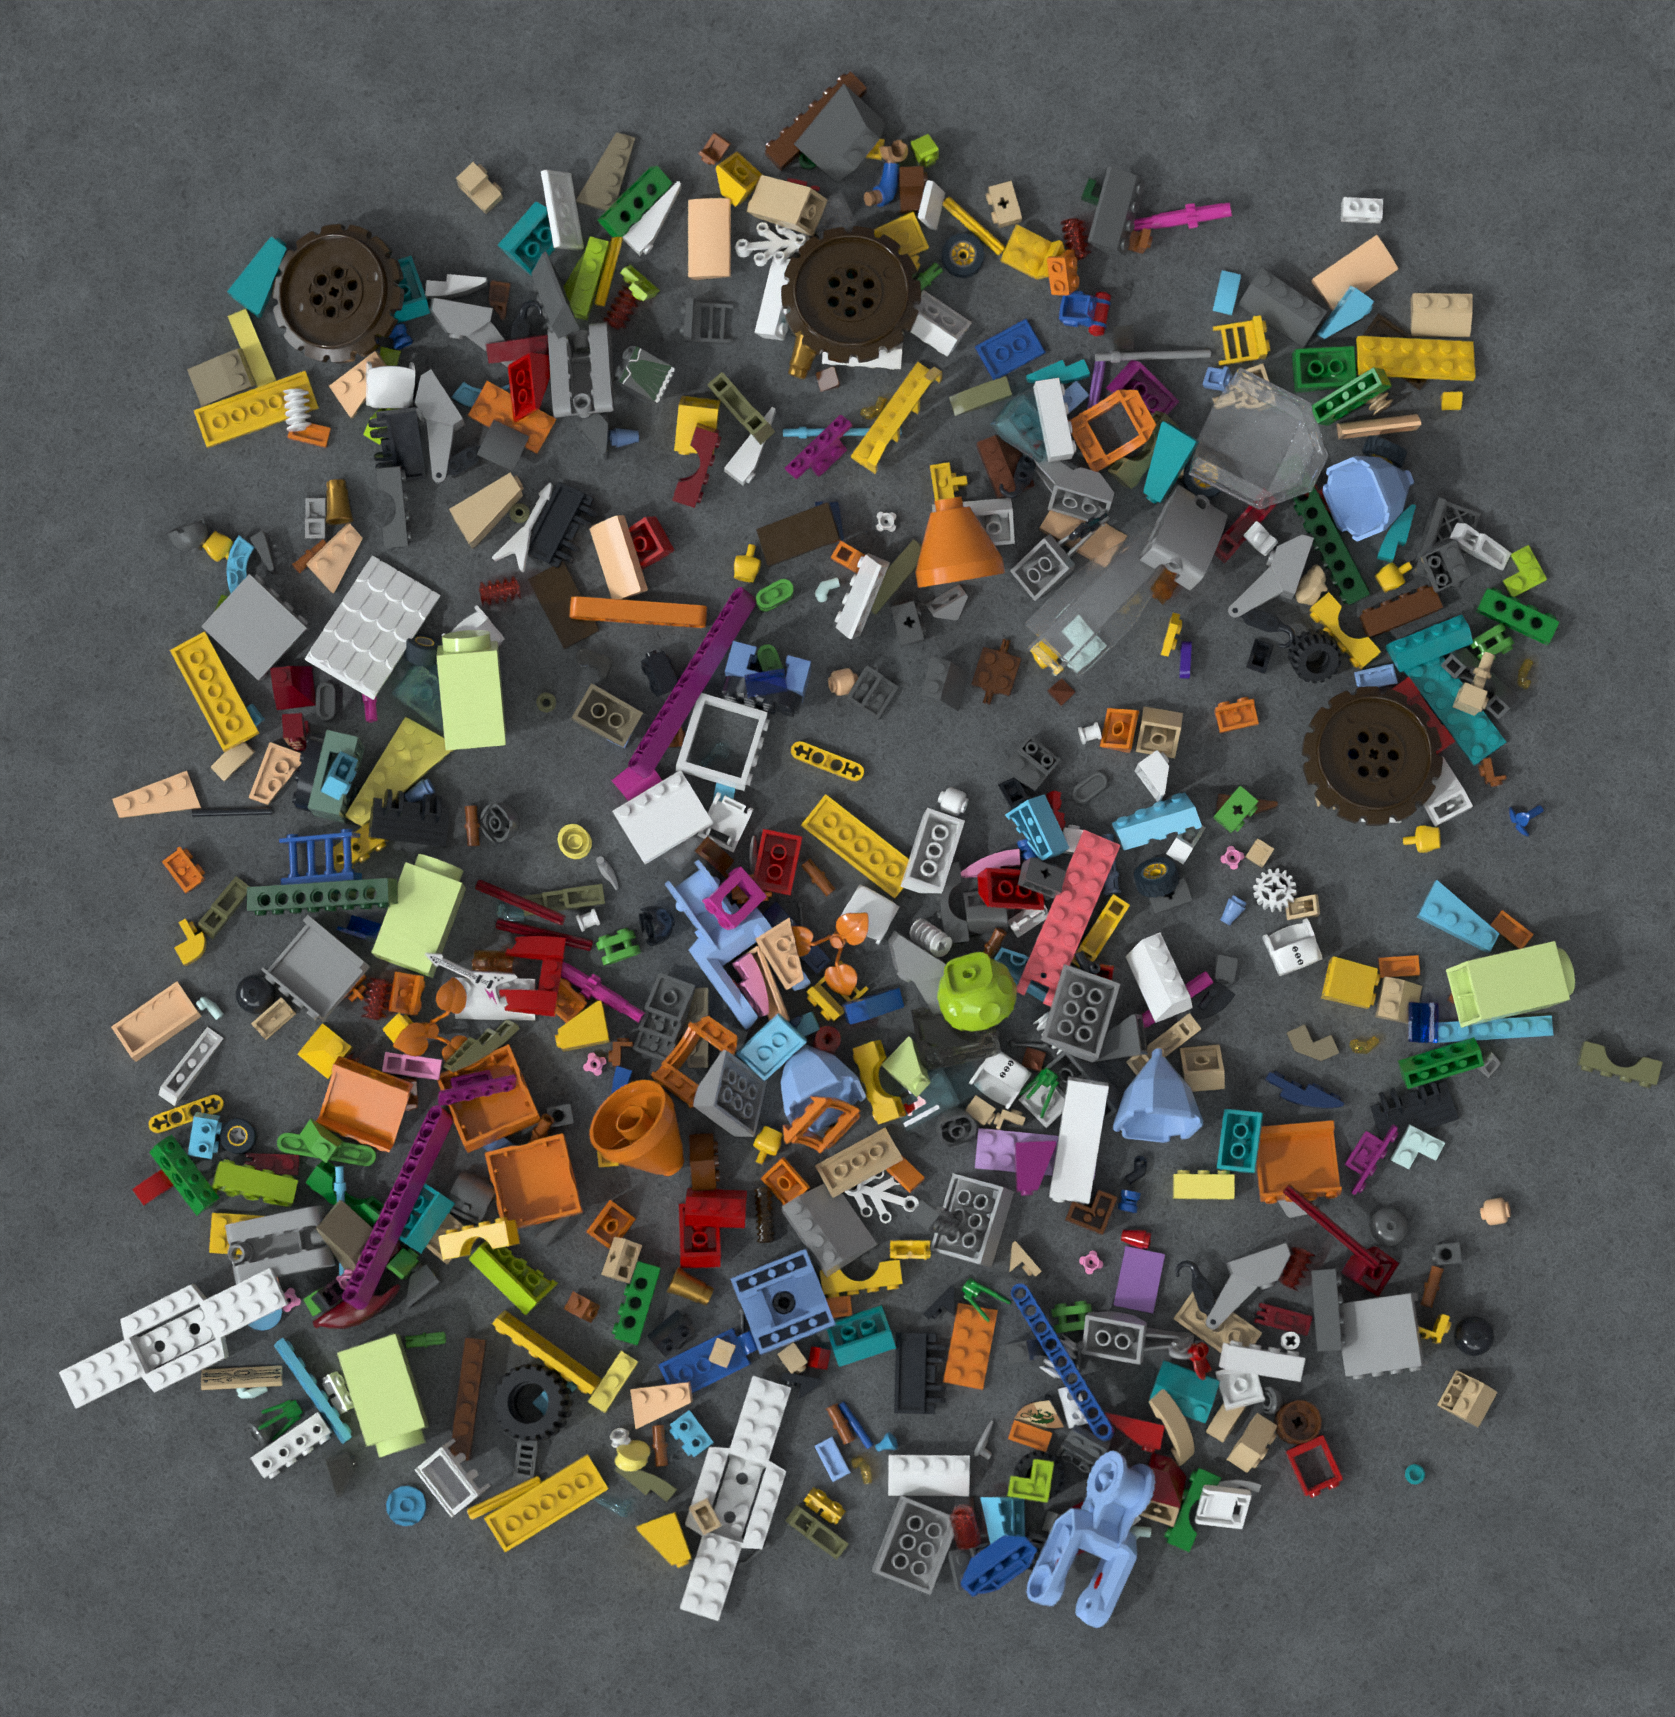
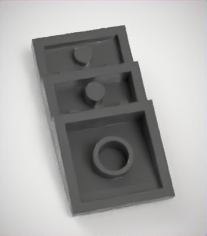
M662 973L658 974L644 1007L645 1014L638 1028L640 1032L632 1048L634 1052L662 1062L678 1045L695 992V985Z

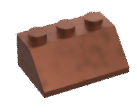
M1013 432L994 435L976 444L997 499L1007 498L1000 492V484H1003L1004 489L1008 492L1015 490L1014 474L1019 459L1023 455L1018 445L1005 438L1008 435L1016 440ZM1033 480L1023 491L1035 487Z

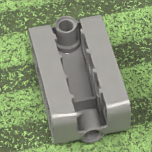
M608 323L589 324V331L578 330L559 339L555 332L551 333L548 329L554 418L576 415L581 418H587L594 413L614 411L613 354ZM582 404H587V406L583 408L579 407Z
M1176 484L1159 515L1139 560L1154 569L1160 564H1164L1169 571L1177 573L1174 579L1175 582L1191 590L1201 581L1208 569L1223 533L1228 515L1212 506L1206 496H1196Z
M313 1206L225 1225L229 1243L227 1255L233 1264L235 1283L243 1282L269 1268H272L276 1277L335 1266L334 1254L316 1230V1227L326 1216L325 1206ZM238 1248L242 1250V1257L240 1259L236 1255Z

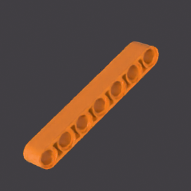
M571 597L569 617L578 620L705 628L707 607L690 604Z

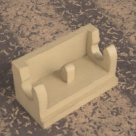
M281 997L251 1024L267 1040L296 1013Z

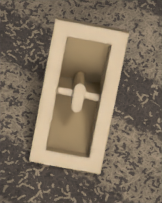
M1318 894L1294 898V902H1288L1289 908H1286L1287 920L1318 917L1320 915Z
M708 1498L689 1507L703 1535L722 1526Z
M1150 1500V1503L1140 1515L1174 1527L1179 1508Z

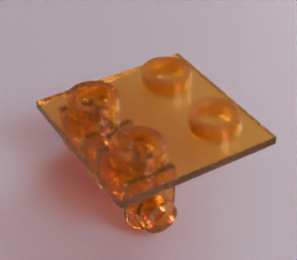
M1165 568L1150 588V596L1154 599L1157 598L1164 605L1172 597L1175 588L1180 585L1174 581L1177 573Z
M475 950L474 959H472V971L512 973L514 957L505 956L506 951Z

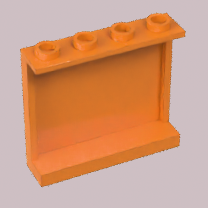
M338 1056L331 1070L333 1073L316 1122L327 1130L339 1133L343 1137L355 1139L361 1144H368L380 1151L390 1152L395 1144L414 1084Z
M1334 1120L1261 1127L1256 1166L1260 1202H1265L1266 1204H1274L1278 1200L1293 1202L1283 1193L1287 1185L1294 1187L1309 1201L1316 1200L1318 1197L1333 1199L1341 1195L1342 1187H1340L1334 1139Z

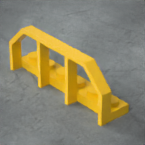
M917 362L857 446L851 458L876 474L878 462L891 439L898 443L900 440V426L911 411L916 414L920 412V398L934 380L939 383L942 381V371L936 367L930 370Z

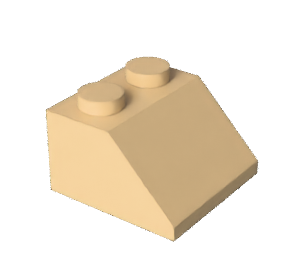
M1143 707L1136 752L1152 754L1158 750L1159 753L1163 752L1169 758H1175L1183 713Z
M1385 976L1382 980L1375 1017L1415 1025L1422 986Z
M1220 1045L1180 1048L1182 1078L1190 1086L1192 1092L1225 1089Z

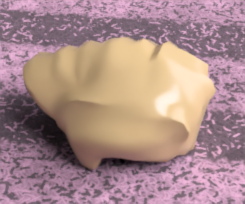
M1312 566L1307 571V574L1300 579L1295 592L1298 603L1313 606L1320 597L1321 592L1327 591L1325 573L1320 566Z

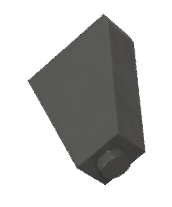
M1131 1015L1109 1030L1105 1035L1099 1058L1096 1061H1110L1147 1055L1143 1016Z
M1038 1339L1005 1345L1008 1365L1048 1357Z

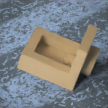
M1003 1109L1002 1113L997 1112L993 1124L997 1125V1130H1000L1003 1120L1023 1126L1025 1117H1022L1023 1113L1011 1109V1112Z

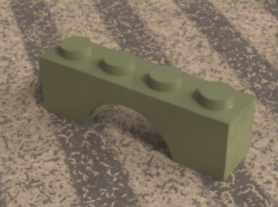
M723 372L707 384L715 396L760 445L775 433L766 419L745 399Z
M1155 410L1152 414L1156 427L1141 452L1133 457H1123L1114 462L1109 468L1108 472L1121 485L1132 489L1139 483L1142 475L1149 470L1158 433L1163 421H1167L1180 429L1163 412Z
M1584 1041L1582 1042L1577 1066H1581V1070L1585 1072L1600 1071L1601 1076L1612 1078V1075L1618 1076L1622 1082L1631 1083L1633 1080L1639 1082V1086L1650 1089L1651 1086H1656L1658 1083L1663 1062L1642 1057L1631 1067H1619L1608 1059L1605 1046Z

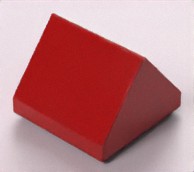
M811 1346L807 1366L827 1370L831 1350Z

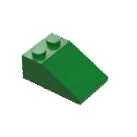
M1354 346L1295 349L1292 353L1294 392L1337 389L1356 378Z

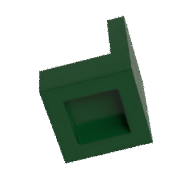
M1088 179L1081 197L1082 201L1095 206L1098 205L1102 187L1096 185V180Z

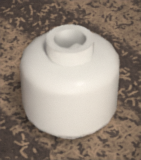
M949 787L945 792L941 791L938 798V803H941L940 809L954 816L964 813L969 801L966 798L965 792Z

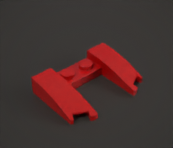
M1409 677L1392 688V690L1408 697V705L1412 706L1417 703L1429 715L1430 720L1427 722V726L1430 728L1436 727L1442 747L1436 751V754H1439L1455 742L1446 727L1440 723L1424 701L1420 691Z
M549 936L516 937L515 941L517 943L512 949L507 948L505 956L543 960L538 990H499L500 998L505 996L508 1003L504 1009L510 1012L555 1017L566 938Z

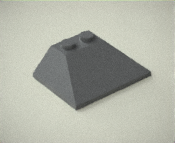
M843 84L794 145L837 183L854 171L877 144L886 122Z

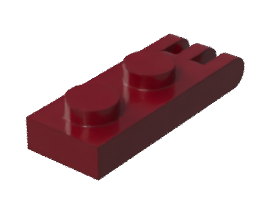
M245 1153L246 1158H253V1161H245V1165L253 1166L255 1170H271L276 1175H299V1155Z
M1259 1303L1258 1307L1266 1309V1312L1257 1311L1256 1315L1263 1316L1264 1320L1255 1318V1323L1308 1336L1312 1316Z

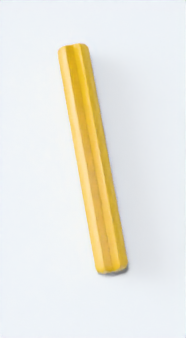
M948 197L942 203L943 207L992 251L1000 255L1005 250V246L952 198Z
M612 237L595 298V304L598 306H605L623 237Z
M535 1476L468 1508L467 1513L471 1519H475L510 1502L541 1483V1479L539 1476Z

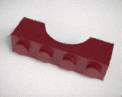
M697 423L690 446L699 455L700 467L693 475L679 478L672 501L695 508L696 502H701L704 492L700 490L702 484H707L710 474L706 472L708 466H713L716 457L712 453L714 447L719 448L722 438L718 436L720 430Z
M1263 489L1220 538L1214 555L1225 564L1246 540L1243 535L1256 521L1261 523L1279 501Z
M302 713L282 714L284 740L295 751L306 750L310 723L304 721Z

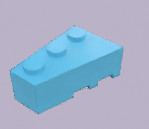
M1045 794L1029 799L1005 814L1008 819H1012L1018 826L1016 830L1026 836L1028 839L1027 844L1042 861L1056 857L1069 849V845Z
M980 1497L990 1544L1003 1535L1025 1537L1024 1499L1016 1497Z

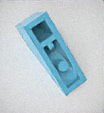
M1350 286L1317 332V335L1325 339L1363 318L1364 315L1369 314L1372 310L1374 301L1357 288Z

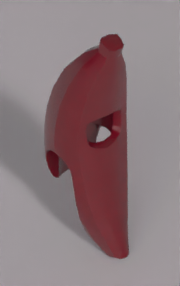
M399 1239L387 1265L401 1251ZM396 1284L382 1296L372 1295L368 1305L362 1310H358L342 1300L336 1306L313 1320V1325L315 1329L320 1327L347 1329L358 1326L380 1313L394 1299L401 1286Z

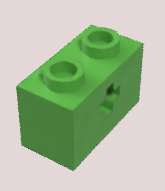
M1239 786L1213 818L1230 833L1234 830L1238 832L1245 824L1243 819L1247 814L1251 817L1258 809L1256 806L1258 800ZM1234 808H1242L1240 810L1241 814H1233Z

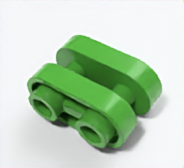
M780 579L760 590L756 596L758 608L761 611L769 612L791 600L794 594L792 583L787 579Z
M1503 623L1473 639V644H1470L1472 650L1478 647L1481 651V654L1477 656L1479 661H1481L1484 652L1493 655L1502 652L1504 655L1513 649L1514 641L1511 636L1505 639L1502 634L1506 630ZM1495 637L1498 643L1488 649L1485 642Z
M768 644L761 646L757 657L763 674L784 679V669L776 649Z
M624 928L617 931L618 935L610 937L608 934L598 938L599 942L596 943L598 951L605 950L606 956L601 958L604 966L641 953L639 945L633 946L631 940L636 938L634 930ZM624 944L625 949L613 952L612 947Z
M1086 1301L1074 1302L1075 1306L1067 1307L1066 1303L1055 1305V1309H1051L1052 1317H1058L1059 1325H1053L1055 1332L1063 1333L1084 1330L1086 1313L1092 1312L1091 1304H1087ZM1078 1314L1079 1322L1067 1323L1066 1316Z

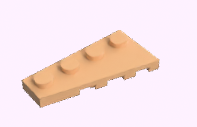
M188 771L112 799L119 818L201 808Z

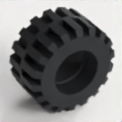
M1308 629V632L1302 631V635H1296L1294 637L1295 641L1290 643L1291 649H1288V660L1298 677L1308 683L1311 680L1313 684H1317L1319 680L1322 683L1325 682L1326 678H1332V674L1338 672L1337 667L1341 666L1340 660L1342 659L1341 651L1333 637L1326 631L1322 632L1321 629H1316V631ZM1318 650L1323 651L1317 660L1306 661L1311 653Z
M1035 1451L1024 1455L1015 1466L1013 1476L1027 1478V1472L1033 1465V1459L1054 1462L1048 1500L1055 1497L1062 1489L1064 1483V1470L1061 1463L1056 1457L1047 1452Z

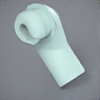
M838 577L819 584L815 592L819 602H825L828 599L827 594L830 589L840 587Z
M201 997L196 1002L199 1010L207 1008L216 1020L224 1015L217 1004L207 997Z
M236 1388V1391L241 1399L255 1398L267 1392V1388Z
M1132 1526L1129 1530L1136 1536V1540L1140 1536H1151V1527Z

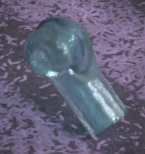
M504 904L496 906L495 915L498 918L508 921L524 920V912L506 911Z

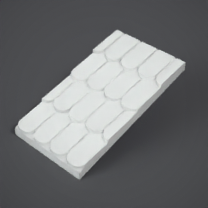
M372 555L310 649L305 660L374 700L404 654L407 639H412L417 634L439 600L440 595Z

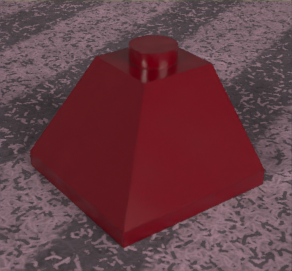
M312 666L270 668L277 711L316 706Z
M1374 1246L1367 1250L1380 1260L1379 1265L1375 1269H1372L1354 1254L1345 1264L1341 1273L1354 1283L1379 1297L1399 1263L1380 1248Z
M1152 1453L1148 1466L1155 1475V1489L1150 1500L1180 1508L1187 1476L1172 1458Z

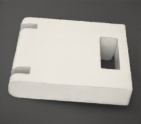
M717 792L708 811L713 824L700 831L697 836L703 839L708 836L718 846L734 852L753 808L750 807L747 813H745L746 805L727 796H724L721 802L719 801L721 793ZM711 829L730 836L727 843L710 836Z
M1204 1485L1195 1522L1203 1525L1242 1529L1251 1499L1250 1490ZM1236 1500L1238 1505H1242L1239 1515L1233 1514Z

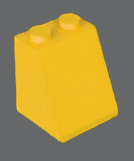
M681 396L678 407L674 451H679L678 453L682 455L697 453L690 446L696 425L700 423L715 429L718 428L720 400Z
M1333 956L1329 960L1321 999L1365 1009L1370 1008V1005H1374L1376 994L1373 993L1374 985L1378 986L1380 974H1377L1378 969Z
M602 1001L595 1002L558 1029V1034L555 1035L558 1048L565 1052L610 1043Z
M676 1512L637 1526V1530L672 1566L676 1564L679 1568L689 1564V1559L692 1558Z

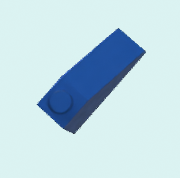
M895 988L842 1003L846 1022L854 1024L903 1008L904 1003L900 988Z

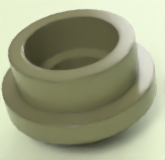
M517 503L512 506L510 517L514 522L524 523L528 520L530 512L525 504ZM522 510L523 515L517 516L516 511Z
M542 693L538 696L536 704L540 711L548 713L556 707V699L550 693ZM545 699L550 701L549 706L543 705Z

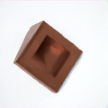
M1062 678L1047 691L1060 706L1075 693Z
M1027 1047L1022 1066L1040 1072L1046 1052Z

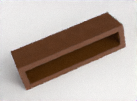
M1424 585L1418 588V592L1414 594L1407 592L1398 596L1399 600L1392 602L1390 599L1380 604L1381 607L1377 609L1370 607L1363 610V614L1360 615L1359 619L1366 636L1373 638L1442 610V603L1438 594L1435 593L1433 586Z

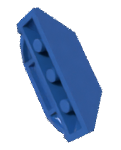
M1003 1535L970 1559L960 1584L972 1597L996 1591L1030 1567L1037 1549L1026 1537Z

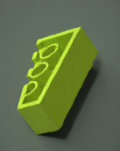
M590 236L584 253L563 286L576 318L588 321L608 254V241Z
M224 1160L223 1162L220 1161L217 1166L211 1187L216 1194L220 1190L230 1197L241 1194L244 1195L246 1200L257 1201L259 1198H263L264 1203L291 1207L298 1180H295L291 1175L283 1174L279 1176L275 1175L271 1170L259 1171L250 1165L238 1166L233 1161Z
M487 1241L480 1245L469 1258L524 1315H527L558 1284L553 1279L549 1281L543 1277L544 1273L537 1269L535 1271L527 1266V1262L524 1259L514 1257L512 1251L506 1247L492 1249Z

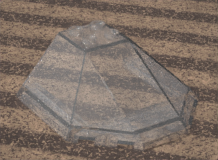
M1239 367L1213 405L1197 439L1200 442L1194 450L1189 475L1258 510L1311 492L1328 458V453L1324 447L1322 435L1317 421H1315L1310 402Z

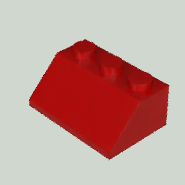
M985 868L977 874L978 894L987 907L1044 910L1043 894L1017 885L1021 870Z
M687 1188L685 1225L745 1228L747 1191L725 1189L692 1191V1188Z

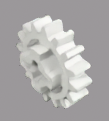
M1278 868L1275 873L1268 869L1269 874L1266 875L1262 872V879L1256 878L1258 885H1253V889L1257 892L1253 894L1255 898H1258V905L1263 903L1264 910L1270 907L1271 912H1274L1275 908H1278L1281 912L1282 906L1289 908L1288 902H1294L1292 896L1297 895L1296 890H1294L1296 883L1292 882V876L1287 877V871L1280 874ZM1281 880L1284 881L1288 887H1286V885H1282ZM1262 894L1268 896L1269 900L1265 899Z

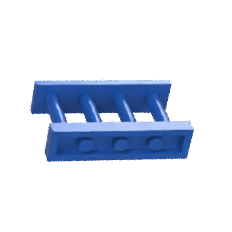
M342 829L341 833L303 837H299L298 834L286 835L287 838L279 839V843L289 844L290 874H288V878H281V885L362 880V873L354 872V869H352L351 838H360V834L354 833L353 829ZM343 839L344 869H342V873H336L334 870L333 840ZM325 841L326 871H324L323 875H318V872H316L315 842ZM307 843L308 873H306V876L300 877V874H298L297 844Z

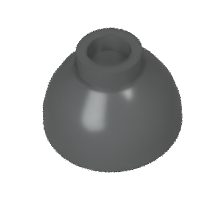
M1268 1386L1263 1389L1265 1401L1260 1402V1405L1267 1415L1277 1413L1282 1406L1286 1405V1395L1282 1394L1278 1389Z
M252 1421L247 1424L248 1435L257 1446L264 1447L269 1442L274 1428L271 1424L259 1430L258 1427L265 1422Z

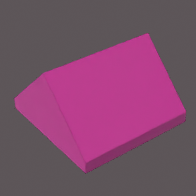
M628 767L611 781L626 800L630 801L663 780L655 769L649 777L642 778Z

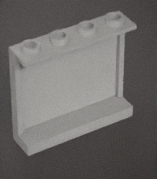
M249 574L201 627L258 681H263L270 668L310 628L307 626L308 621L303 616L294 614L292 612L294 608L285 601L283 603L278 598L280 595L273 588L268 589L264 585V579L258 574L255 576Z
M307 915L303 920L306 925L268 970L264 968L261 970L266 973L264 978L272 985L275 982L280 985L278 990L288 997L291 994L294 997L293 1002L301 1009L305 1006L310 1017L315 1021L319 1018L324 1022L370 966Z
M1417 1293L1349 1302L1339 1306L1340 1314L1344 1313V1326H1341V1334H1345L1346 1346H1342L1346 1377L1353 1376V1380L1365 1378V1374L1372 1373V1377L1382 1376L1384 1371L1389 1370L1391 1374L1403 1373V1368L1417 1371L1422 1370V1366L1428 1365V1362L1423 1361L1414 1301H1418Z

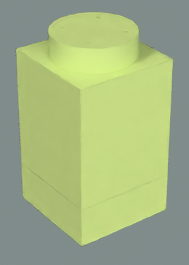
M486 630L457 631L443 635V645L438 646L437 665L445 749L455 750L506 745L498 641H491L490 632Z
M418 854L415 865L405 863L398 881V904H390L372 953L379 959L433 978L437 966L426 957L425 953L442 954L466 891L465 886L460 882L463 870L422 854Z
M1555 941L1466 961L1446 969L1461 1028L1557 1005L1570 1000L1569 995L1573 993L1575 987L1574 970L1570 958L1563 949L1556 947Z
M393 1334L337 1353L366 1445H376L380 1458L426 1443L422 1429L428 1428L429 1424L401 1336Z

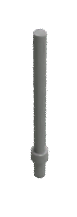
M1187 350L1126 353L1110 351V353H1096L1095 361L1119 363L1125 360L1210 358L1211 351Z

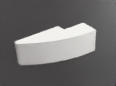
M447 274L446 282L427 280L425 296L429 300L431 298L451 299L464 296L487 286V278Z
M1456 523L1449 538L1456 540L1459 548L1499 570H1504L1511 555V552L1486 534L1477 532L1467 524Z

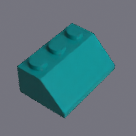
M537 201L498 244V247L531 276L542 253L547 252L548 256H550L556 249L553 245L547 207Z
M1224 1109L1217 1169L1241 1173H1256L1263 1113Z
M424 1183L399 1239L419 1253H422L455 1203Z
M882 1305L835 1320L836 1326L826 1329L839 1367L896 1348Z
M1163 1360L1150 1393L1149 1401L1163 1389L1174 1400L1184 1416L1206 1423L1220 1380L1206 1376L1205 1380H1201L1196 1371Z

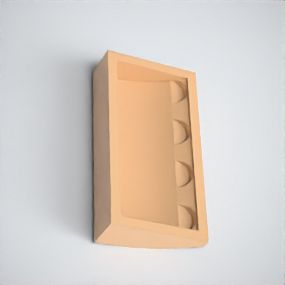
M707 198L688 200L689 278L702 280L731 277V199Z
M1376 235L1314 277L1311 282L1333 311L1350 286L1365 293L1397 271L1398 267L1378 235Z
M1417 414L1338 423V438L1340 440L1414 431L1421 426V420Z
M1050 510L1039 530L1047 535L1051 534L1055 540L1060 541L1072 533L1077 526L1086 521ZM1105 523V526L1100 527L1077 552L1103 568L1108 569L1127 535ZM1079 537L1074 541L1070 540L1065 545L1072 549L1082 539Z
M617 515L592 526L590 532L611 598L624 600L648 591L625 516Z
M756 946L746 954H752L763 976L769 1005L767 1017L770 1021L779 1013L790 1022L770 964L761 948Z
M175 982L111 1028L131 1058L137 1062L202 1016L180 984Z

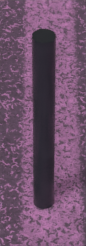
M272 807L192 809V817L272 815Z

